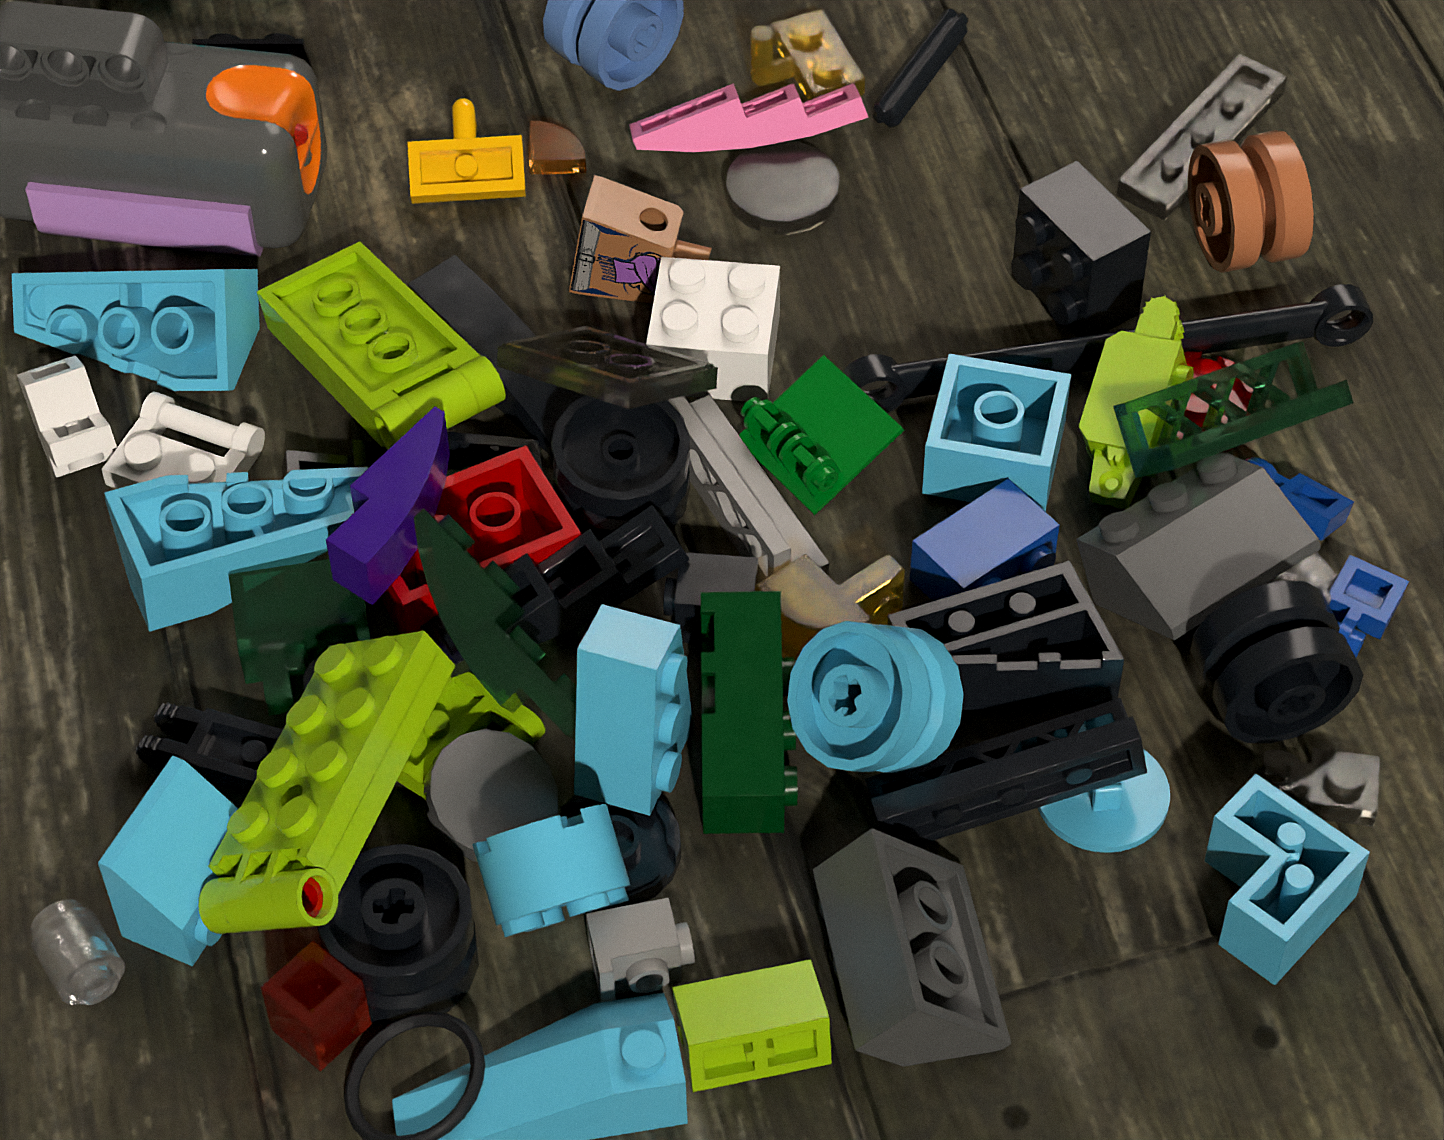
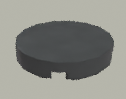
M482 729L458 736L435 757L424 779V795L427 792L426 801L429 807L426 813L432 829L449 849L474 862H477L472 844L487 841L486 838L523 825L557 816L558 788L549 765L532 745L507 732Z

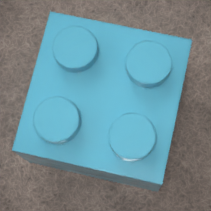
M949 354L925 445L922 494L972 502L1009 478L1046 512L1066 421L1071 374Z

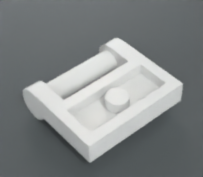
M154 391L144 400L139 419L103 466L104 481L106 485L116 489L168 475H188L189 484L226 482L227 473L248 472L264 446L265 432L262 428L245 422L235 426L177 406L172 397ZM166 428H170L228 448L229 451L224 457L161 435Z

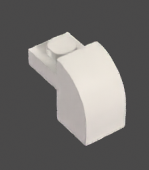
M76 355L17 374L33 423L56 478L107 461L114 453L113 449L117 448L109 423L99 411L86 369Z

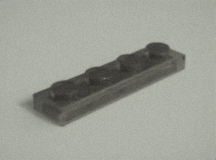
M1239 54L1118 180L1116 196L1165 221L1188 197V167L1192 152L1196 147L1201 144L1222 140H1231L1238 143L1284 94L1287 76Z

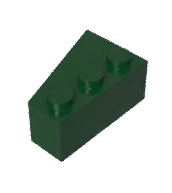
M781 591L701 592L703 834L784 833V806H798L797 766H784V751L796 750V734L792 728L789 711H783V696H788L790 674L794 667V657H782Z

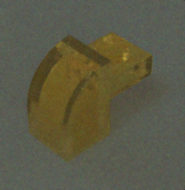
M804 554L756 584L755 591H781L782 651L789 657H794L797 660L802 648L818 632L826 627L844 621L887 625L888 615L899 612L903 606L905 569L887 554L842 584L837 585L807 554Z

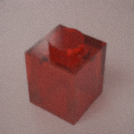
M314 941L309 943L260 987L271 1030L320 1072L372 1025L363 981Z

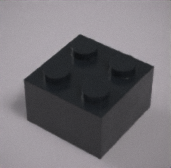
M1078 161L1020 188L1018 212L1015 221L1014 254L1011 262L1012 273L1018 284L1023 289L1030 290L1049 309L1053 319L1059 325L1066 326L1076 337L1104 333L1139 315L1151 231Z

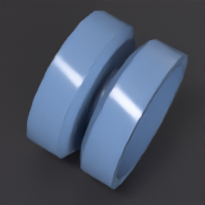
M548 0L543 18L544 38L554 52L570 63L582 66L589 76L604 86L618 91L635 87L652 75L670 52L678 37L684 16L683 0Z

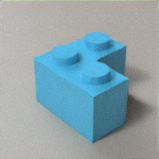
M1255 774L1214 816L1204 860L1241 887L1228 901L1218 945L1273 985H1276L1357 897L1370 852L1268 781Z

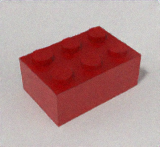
M526 445L446 477L436 514L419 548L399 577L380 597L400 634L422 631L420 628L422 625L527 553L535 564L538 565L581 535L577 525Z

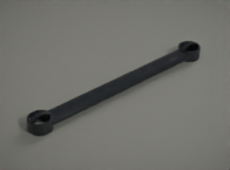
M1339 284L1321 291L1310 302L1181 321L1184 328V339H1181L1184 352H1202V354L1314 337L1323 345L1340 347L1355 342L1370 330L1373 324V313L1364 293L1359 287L1351 284ZM1352 310L1341 319L1328 321L1332 316L1340 312ZM1136 328L1126 329V330H1120V331H1127V332L1135 333ZM1120 331L960 354V356L1067 374L1097 370L1106 339ZM872 354L851 362L843 370V373L859 388L876 381H888L878 389L864 391L888 414L895 410L905 399L938 395L948 356L898 364L892 357L883 354Z

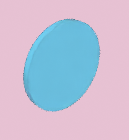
M1144 750L1147 767L1146 774L1038 807V810L1044 822L1057 836L1076 847L1102 853L1125 851L1149 840L1164 823L1170 803L1168 779L1160 764Z

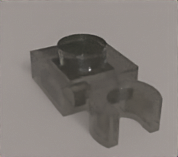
M1313 748L1309 763L1300 762L1293 754L1283 750L1265 751L1261 773L1282 777L1285 781H1266L1294 800L1306 801V808L1323 820L1374 826L1378 813L1380 757Z

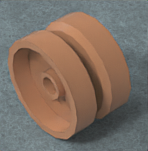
M1274 130L1249 135L1241 143V146L1235 141L1222 140L1201 144L1196 147L1192 152L1188 167L1190 212L1197 240L1205 258L1214 270L1224 273L1249 268L1258 261L1259 255L1263 260L1274 263L1299 258L1308 251L1313 235L1314 217L1311 186L1305 163L1297 145L1286 132Z

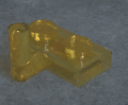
M822 9L771 23V28L761 25L751 30V78L755 84L765 86L794 77L808 101L852 83L855 84L860 96L865 95V77ZM773 43L782 58L773 60Z

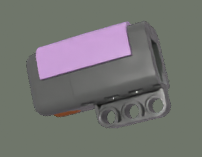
M10 1L1 5L0 216L2 218L34 222L37 230L44 234L260 257L263 248L277 249L288 247L298 241L305 231L326 168L328 151L317 78L305 60L291 54L166 42L160 28L154 21L135 13L22 1Z

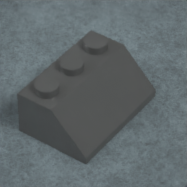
M1223 452L1203 458L1198 462L1196 468L1172 482L1156 486L1149 492L1146 498L1122 512H1116L1104 517L1100 521L1099 526L1076 539L1094 604L1172 640H1176L1200 625L1207 615L1228 599L1255 586L1266 584L1321 549L1319 538L1263 467Z
M871 828L813 869L820 898L819 910L825 920L833 953V969L840 983L848 1017L847 1029L854 1043L855 1051L905 1067L1000 1051L1012 1044L963 865Z

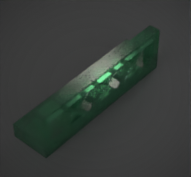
M1300 341L1114 405L1113 408L1135 478L1177 469L1353 404L1354 401L1347 380L1317 387L1304 343ZM1283 360L1287 361L1296 394L1291 396L1272 384L1278 365ZM1260 369L1259 374H1257L1255 370ZM1236 378L1253 389L1246 411L1228 400ZM1217 384L1215 390L1210 387ZM1191 393L1209 404L1202 428L1184 416ZM1172 400L1170 406L1167 405L1165 402ZM1148 409L1164 420L1157 444L1148 446L1138 411ZM1223 415L1228 417L1227 419L1222 420ZM1178 430L1181 433H1183V435L1177 436Z

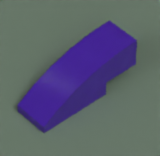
M434 406L350 485L354 513L326 539L333 581L372 605L399 577L419 548L436 514L446 482L450 456L444 411Z

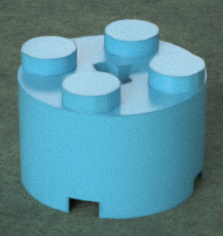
M607 804L580 809L581 815L568 819L566 816L561 817L560 815L546 818L486 838L487 841L472 844L496 926H502L504 937L533 931L565 921L562 907L565 906L567 907L569 917L629 901L625 887L631 884Z

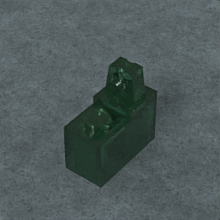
M329 559L228 574L237 647L245 683L263 682L264 696L269 715L289 712L294 705L291 677L304 675L309 663L318 658L329 646L370 639L365 600L333 581Z

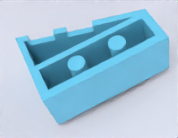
M603 604L600 606L577 648L574 795L650 816L661 792L671 793L674 789L682 763L681 751L694 727L686 672L687 656H684L680 625Z

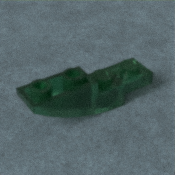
M423 508L414 517L418 552L433 601L457 650L476 678L501 707L514 713L525 701L531 698L566 736L575 740L577 684L565 673L557 680H554L538 663L546 655V652L519 625L511 633L507 631L526 612L512 598L521 588L494 560L485 568L482 567L467 551L476 541L450 514H447L439 522Z

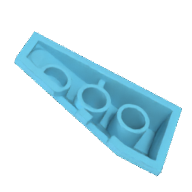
M258 269L12 273L14 333L71 354H81L109 364L110 368L123 373H133L157 382V385L173 391H231L235 389L260 329L259 299L256 292L258 291Z
M368 467L291 470L284 479L249 481L248 472L227 473L226 482L190 484L188 475H168L104 492L105 502L130 588L149 632L212 614L327 552L326 539L354 513L350 485Z
M664 992L594 1003L485 1055L484 1081L476 1102L466 1117L451 1132L438 1140H591L688 1124L686 1080L675 1022ZM470 1063L392 1099L396 1136L415 1134L429 1129L448 1115L465 1091L469 1080Z

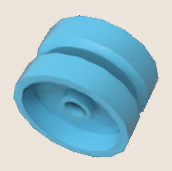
M844 621L822 629L802 648L790 674L787 703L792 728L806 752L825 766L856 772L906 773L928 766L948 748L960 724L964 693L957 664L944 644L924 630Z

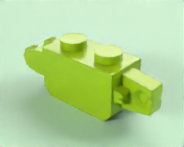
M1166 295L1157 298L1151 297L1149 302H1145L1146 306L1142 308L1143 313L1140 314L1135 333L1120 331L1105 341L1079 423V429L1083 435L1087 453L1093 461L1089 487L1092 502L1127 509L1143 477L1155 478L1161 457L1169 458L1172 454L1177 435V423L1172 420L1178 402L1186 403L1190 396L1194 370L1192 366H1187L1181 339H1184V328L1181 320H1179V308L1177 303L1166 298Z

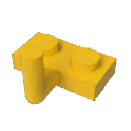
M458 99L452 106L454 139L407 142L412 204L526 197L522 135L476 138L478 128L475 108L468 99Z

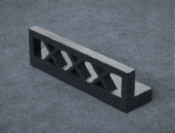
M1118 698L941 754L926 767L906 773L885 772L866 778L865 781L881 832L918 846L1146 774L1147 767L1142 739L1133 716H1127L1122 700Z

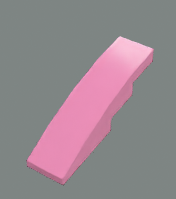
M733 83L632 123L629 126L636 150L705 152L755 148L810 137L866 119L868 115L854 83L804 103L801 102L793 83L742 104Z

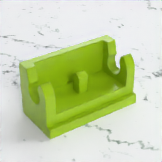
M811 959L672 987L674 1004L680 1026H677L692 1092L832 1064L830 1019Z

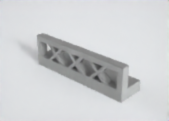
M671 378L655 384V394L668 400L684 418L690 437V460L688 466L690 482L741 556L758 557V581L765 591H781V599L829 579L828 560L712 397L708 395L688 403Z

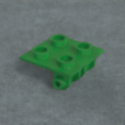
M823 355L774 402L768 399L761 401L758 397L749 399L741 409L745 429L739 436L752 455L815 516L889 446L904 429Z

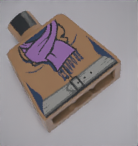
M594 175L581 220L569 292L653 304L661 257L709 260L711 248L678 240L684 213L678 205L607 178Z

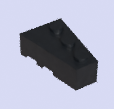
M1070 560L896 612L887 617V625L922 629L944 644L958 666L964 693L962 710L1091 707L1118 699L1124 658Z

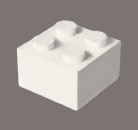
M661 257L646 342L648 391L655 394V384L671 378L684 397L703 398L710 395L712 399L748 401L753 397H758L761 401L768 399L780 317V266Z

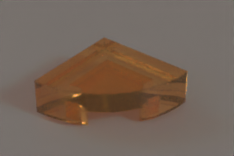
M530 121V174L587 173L585 151L581 142L574 134L553 123Z

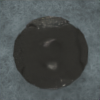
M785 141L749 148L739 154L728 168L726 200L733 215L747 227L760 231L761 225L767 228H775V234L792 235L812 230L829 219L834 212V206L839 197L840 175L833 160L822 151L798 141Z

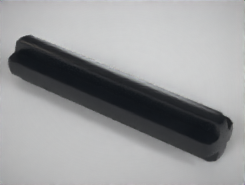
M950 8L940 14L873 103L875 110L873 118L877 123H885L889 128L896 127L901 123L967 34L966 24L968 23V18L963 12L957 13Z

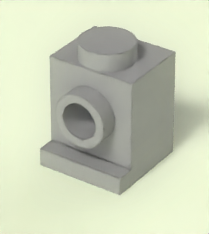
M669 898L586 913L589 952L601 1002L616 1000L615 994L627 991L649 993L663 988L668 983L682 981L681 966L695 963L687 922L675 924Z

